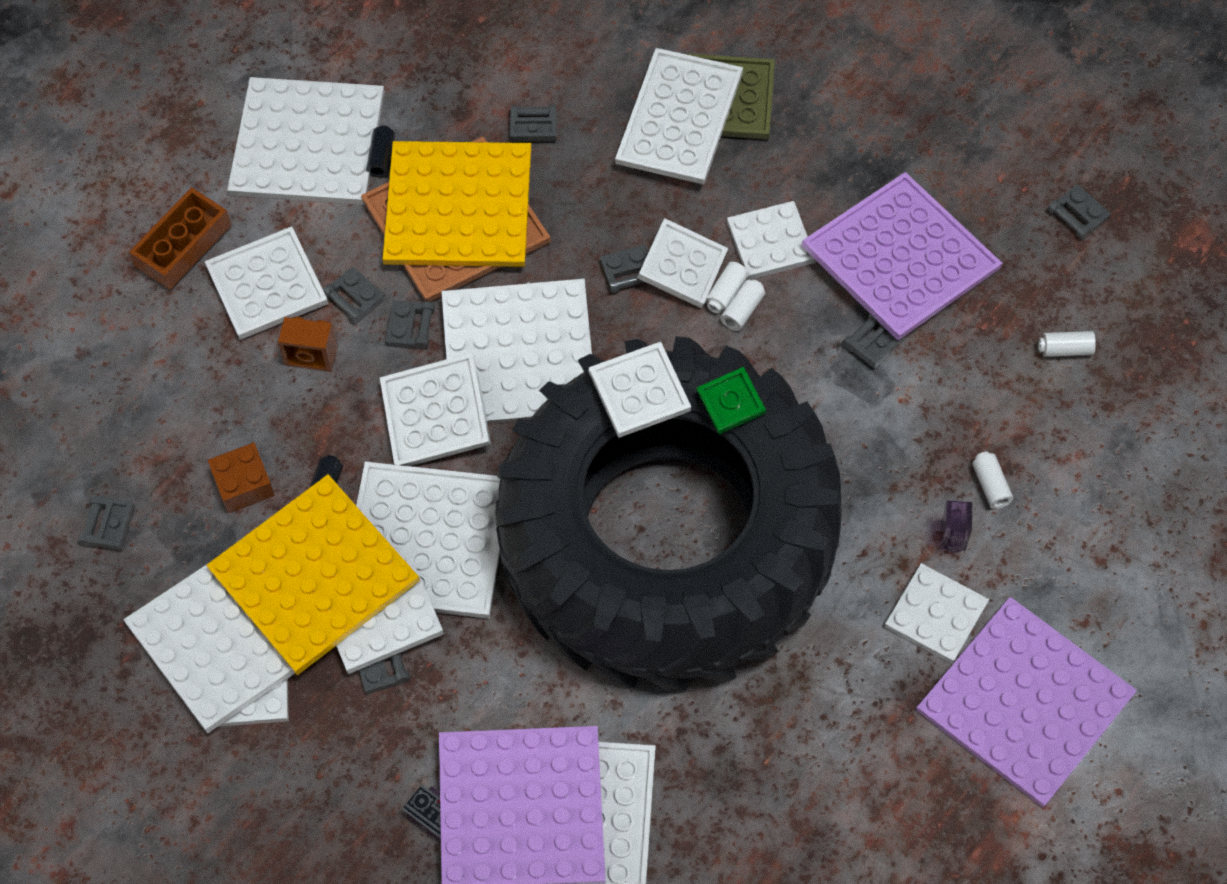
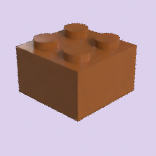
M284 317L278 345L285 366L332 372L338 349L332 323L324 320H305L301 317Z
M255 442L208 459L228 514L275 496Z

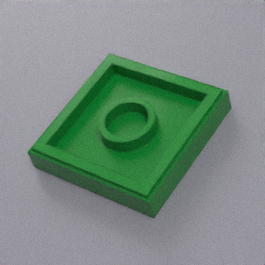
M744 367L696 387L718 434L766 414V409Z

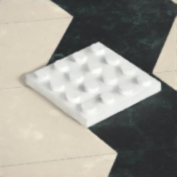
M293 227L204 261L240 340L283 323L284 317H298L328 304L324 291Z
M473 353L380 377L394 465L412 466L491 445L478 370Z
M407 545L395 549L419 576ZM420 578L416 585L336 646L347 673L350 674L444 635V632Z

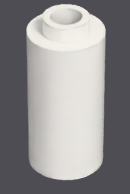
M737 262L728 263L706 298L705 302L710 311L716 314L724 313L749 276L748 270L743 265Z
M746 280L720 317L722 323L727 328L733 331H740L765 295L764 287L759 281Z
M1093 331L1043 333V337L1039 338L1038 341L1039 352H1043L1044 357L1095 354L1096 342Z
M989 452L978 454L972 465L990 508L998 509L1010 504L1014 498L996 455Z

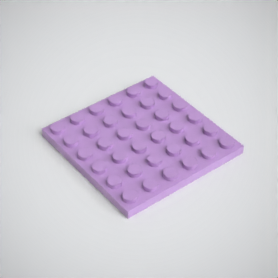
M906 172L802 240L801 245L897 340L903 338L997 272L1002 266V262Z
M1009 597L917 706L916 711L1044 808L1135 695L1137 690L1020 603Z
M598 726L439 732L442 884L606 883Z

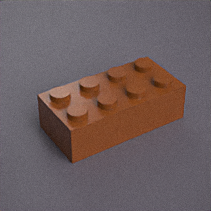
M191 187L129 251L134 266L171 290L229 229L231 222L228 212Z

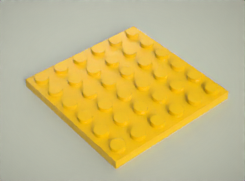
M393 141L383 264L525 267L531 143Z
M326 475L206 565L296 675L307 669L420 581L416 572L329 475Z

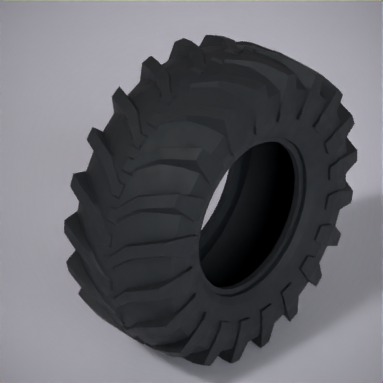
M675 336L673 351L665 352L691 405V411L618 438L589 374V367L605 362V360H601L592 354L578 359L584 372L567 384H555L548 381L539 390L547 400L532 417L525 420L518 419L512 431L519 434V437L511 453L508 454L507 459L502 464H499L497 477L500 478V484L498 489L499 498L496 501L495 520L502 563L511 588L516 594L527 619L546 640L551 638L565 657L587 671L593 664L610 680L621 685L635 688L638 678L643 677L666 690L686 691L687 678L700 677L717 683L737 678L733 669L734 666L745 661L768 660L779 652L774 645L775 642L789 632L806 624L811 616L808 611L813 605L814 599L821 595L823 589L828 584L836 550L839 545L841 530V481L832 446L826 442L823 426L808 401L798 404L791 387L778 372L770 368L760 376L749 359L737 349L726 345L720 356L716 358L706 353L691 338ZM640 339L625 341L626 354L649 346ZM744 367L766 409V414L718 434L696 387ZM661 459L683 460L703 466L723 478L741 499L748 516V522L740 536L729 548L705 563L676 570L648 568L630 562L613 552L603 543L592 528L588 515L599 492L615 476L632 466Z

